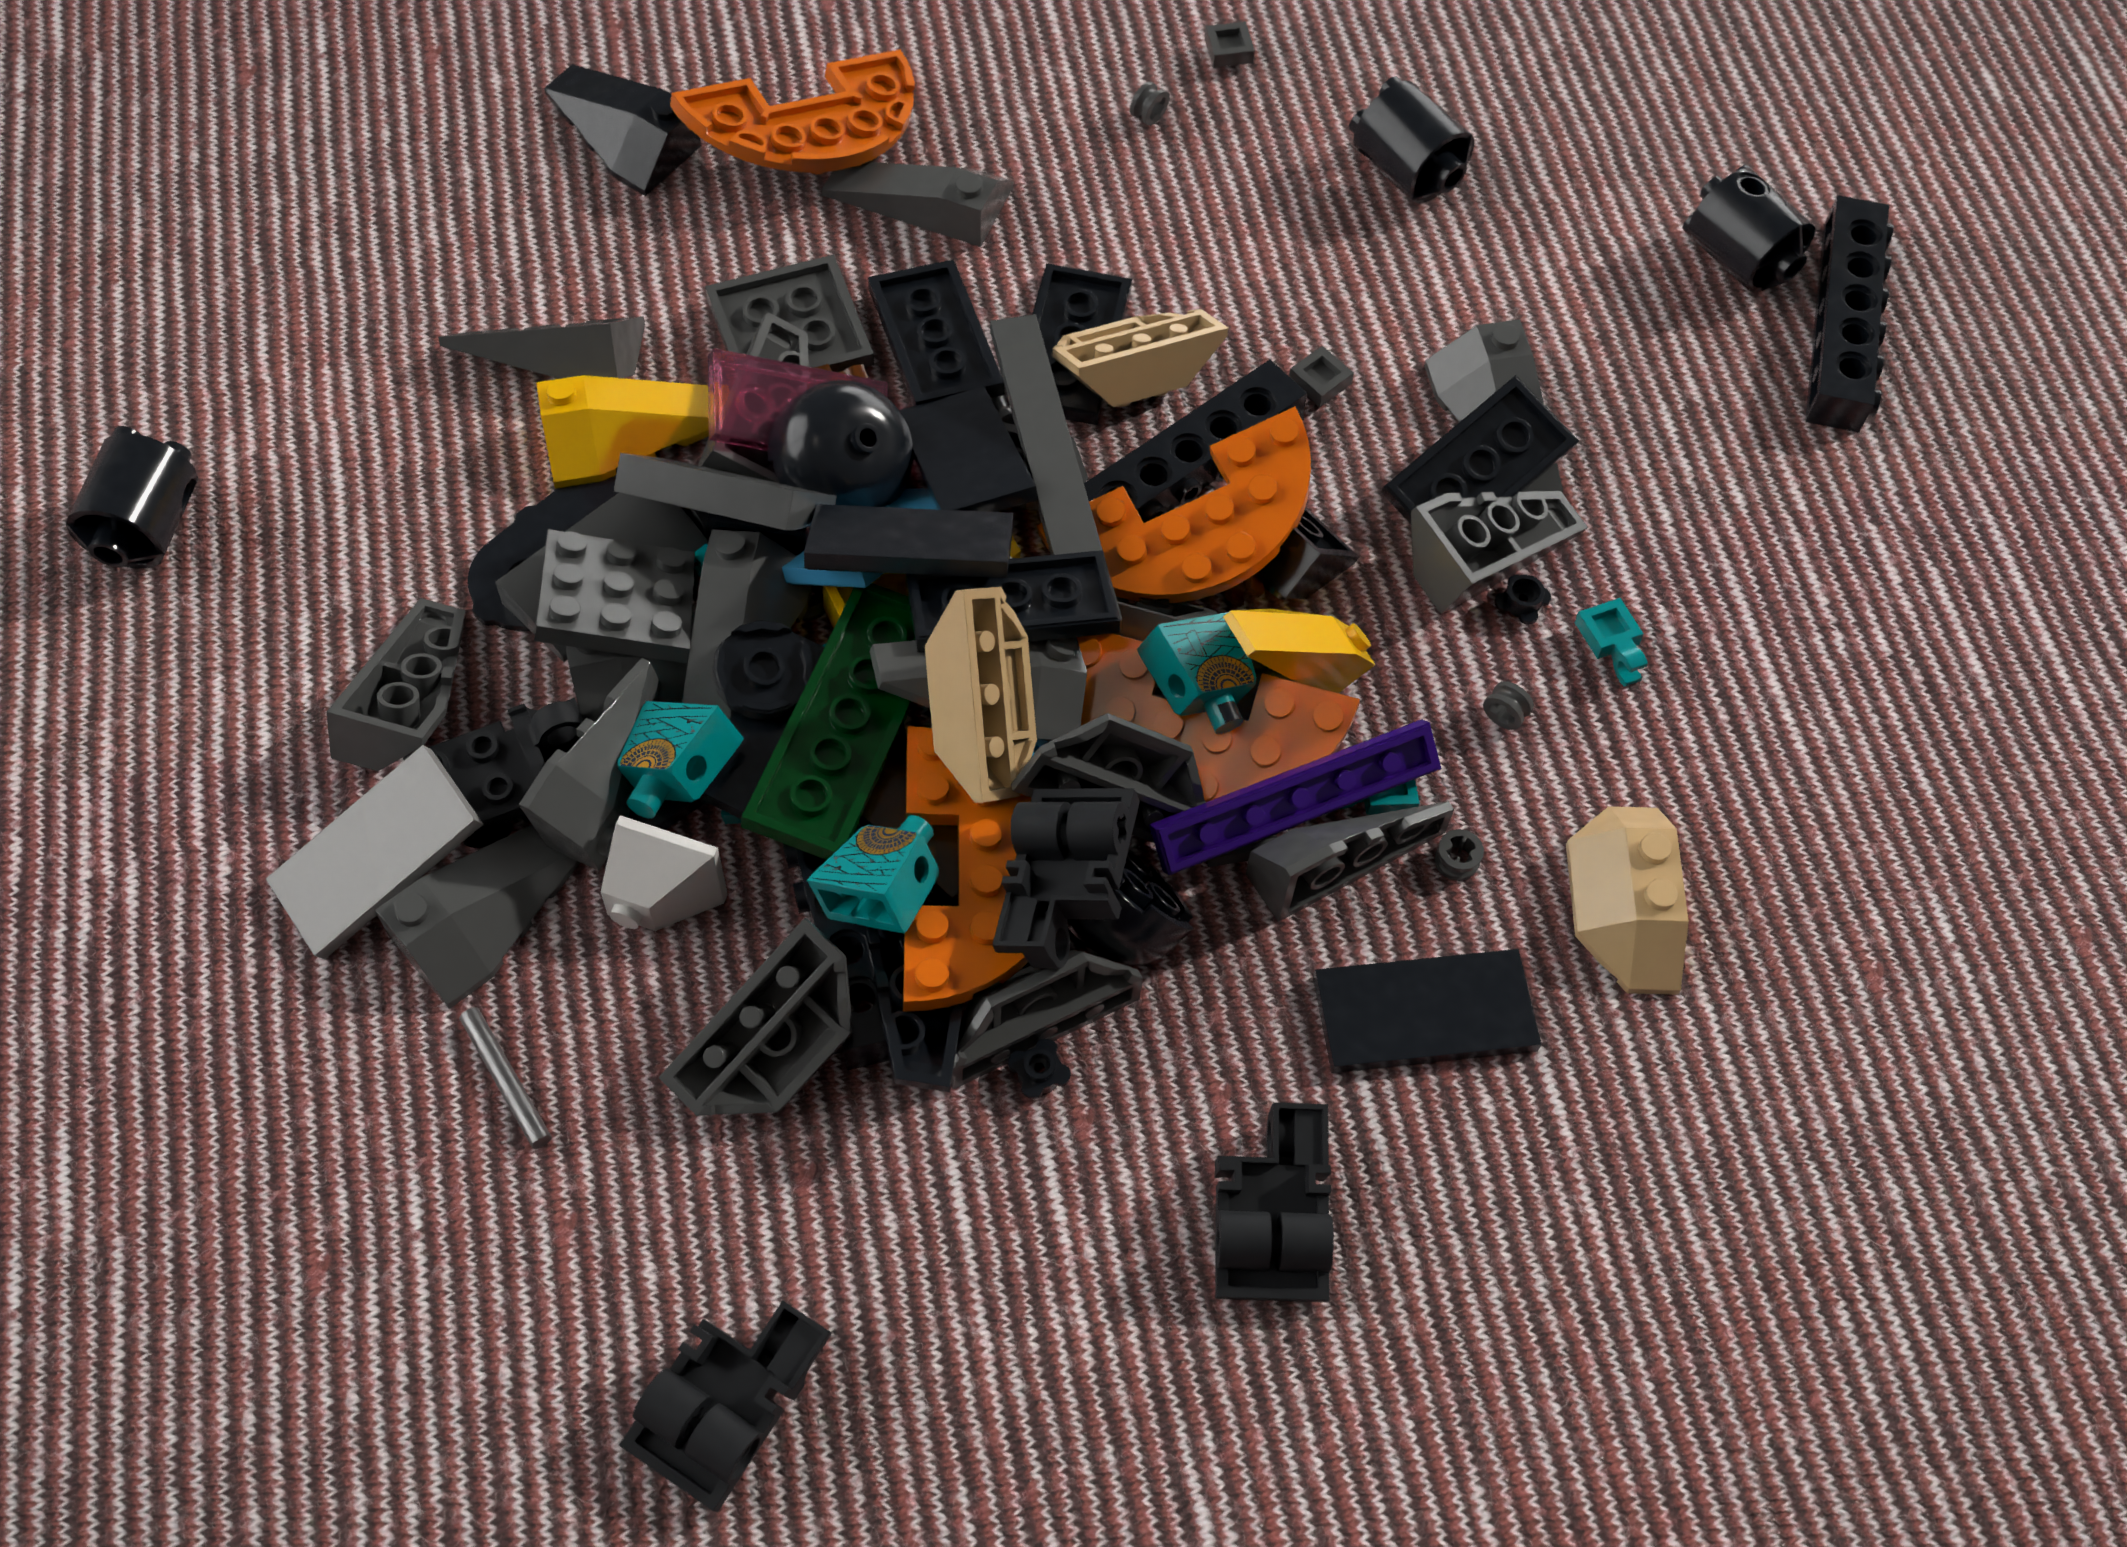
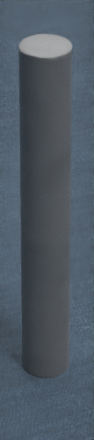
M474 1007L466 1010L459 1017L466 1032L533 1149L543 1147L552 1139L551 1134L479 1008Z

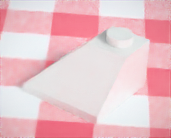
M621 815L619 816L615 824L601 888V895L607 914L614 922L630 929H637L638 926L657 931L724 904L728 894L717 847Z

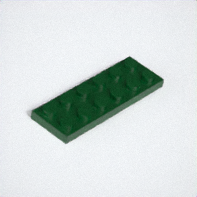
M873 583L866 588L854 587L741 817L742 828L826 860L853 836L914 703L913 701L878 689L870 656V649L873 644L915 640L908 596Z

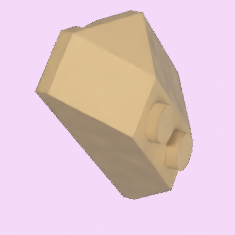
M1202 309L1188 310L1185 315L1161 313L1136 316L1064 335L1059 340L1057 346L1053 347L1052 357L1112 407H1124L1134 401L1152 396H1163L1169 391L1187 387L1228 335V327Z
M1002 587L956 590L924 646L934 752L975 803L1020 797V793L1013 791L1011 783L1031 759L1037 741L1028 636L1017 615L1005 601L1006 595Z
M1608 806L1568 839L1566 843L1575 937L1606 970L1618 979L1617 983L1626 993L1678 995L1682 985L1689 920L1677 828L1659 808Z

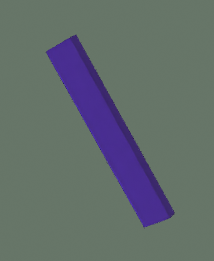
M1423 719L1149 824L1163 872L1167 875H1172L1442 769L1430 722Z

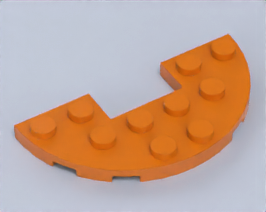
M901 49L827 63L824 77L835 91L833 94L769 106L752 79L747 78L673 92L671 94L670 107L678 118L696 135L729 155L772 169L822 174L824 172L860 166L884 154L902 137L911 118L914 105L913 92L915 81L910 65Z
M1296 407L1290 408L1210 445V455L1227 485L1150 521L1143 523L1124 486L1089 501L1117 597L1138 602L1140 598L1169 599V603L1209 597L1249 579L1280 552V546L1288 538L1293 528H1297L1309 496L1311 453L1308 436ZM1041 523L1037 525L1038 533L1042 541L1046 545L1047 549L1049 550L1043 525Z
M1116 634L1077 637L1087 669L1081 726L1109 713L1190 745L1194 753L1205 803L1335 753L1352 725L1360 704V699L1262 673L1249 721L1243 720L1239 727L1226 733L1216 734L1207 712L1180 716L1173 711L1167 699L1154 696L1157 683L1137 651V648L1143 641Z
M907 726L906 818L909 815H917L926 820L930 825L958 826V906L922 905L909 929L905 932L903 1012L940 1009L967 1002L973 999L974 993L982 991L998 981L1003 984L1028 962L1022 953H996L992 944L1006 896V891L1001 884L1003 876H1010L1006 869L1007 860L1015 861L1016 852L1011 840L1012 813L1019 802H1031L1032 798L1021 794L1020 797L975 803L934 752L932 728Z

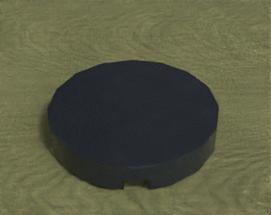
M760 620L740 625L731 632V635L723 643H720L715 652L713 679L718 695L730 709L747 718L768 721L785 717L794 711L815 668V662L810 646L803 638L801 640L798 635L792 633L791 628L781 623Z

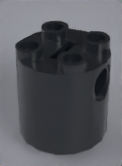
M1397 76L1389 78L1380 88L1379 95L1371 102L1367 109L1358 111L1349 123V130L1354 133L1353 143L1355 149L1374 162L1388 180L1411 201L1418 204L1429 202L1442 193L1453 190L1462 181L1475 145L1473 135L1448 112L1423 94L1415 83L1409 80L1402 81Z
M1746 164L1725 179L1715 176L1705 184L1700 192V197L1703 200L1695 212L1685 220L1682 229L1748 291L1756 293L1786 283L1802 270L1807 262V256L1804 253L1814 238L1815 225Z
M116 427L112 435L104 440L68 515L66 527L70 536L82 548L89 551L94 559L108 566L143 569L161 564L198 481L195 467L189 462L192 457L190 450L178 442L167 441L163 443L151 437L143 436L130 427Z

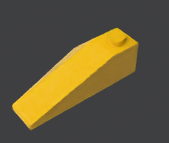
M586 375L536 382L541 420L555 489L600 482L615 476L620 453L656 457L655 452L677 443L678 445L687 446L709 437L727 399V387Z
M1278 609L1231 610L1223 616L1248 657L1297 683L1339 693L1375 666V663L1366 651L1371 647V644L1363 631L1355 623L1348 626L1333 616Z

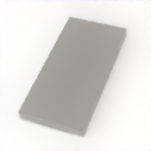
M422 745L269 875L266 880L314 956L325 960L378 915L375 909L420 879L479 829L483 823L435 753L430 748Z

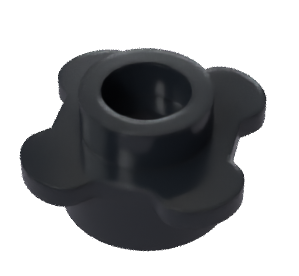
M1527 574L1513 575L1508 579V585L1504 593L1496 595L1495 606L1500 611H1509L1513 616L1518 617L1519 621L1523 624H1533L1538 619L1540 608L1550 603L1551 594L1536 577ZM1519 598L1525 599L1526 602L1519 600Z
M1041 1039L1037 1042L1036 1047L1025 1052L1014 1051L1008 1059V1067L1012 1072L1018 1074L1021 1092L1027 1098L1037 1099L1041 1095L1049 1094L1057 1086H1065L1070 1080L1071 1071L1068 1066L1060 1062L1056 1054L1057 1045L1054 1041ZM1036 1065H1042L1044 1067V1071L1038 1073L1034 1070V1067Z

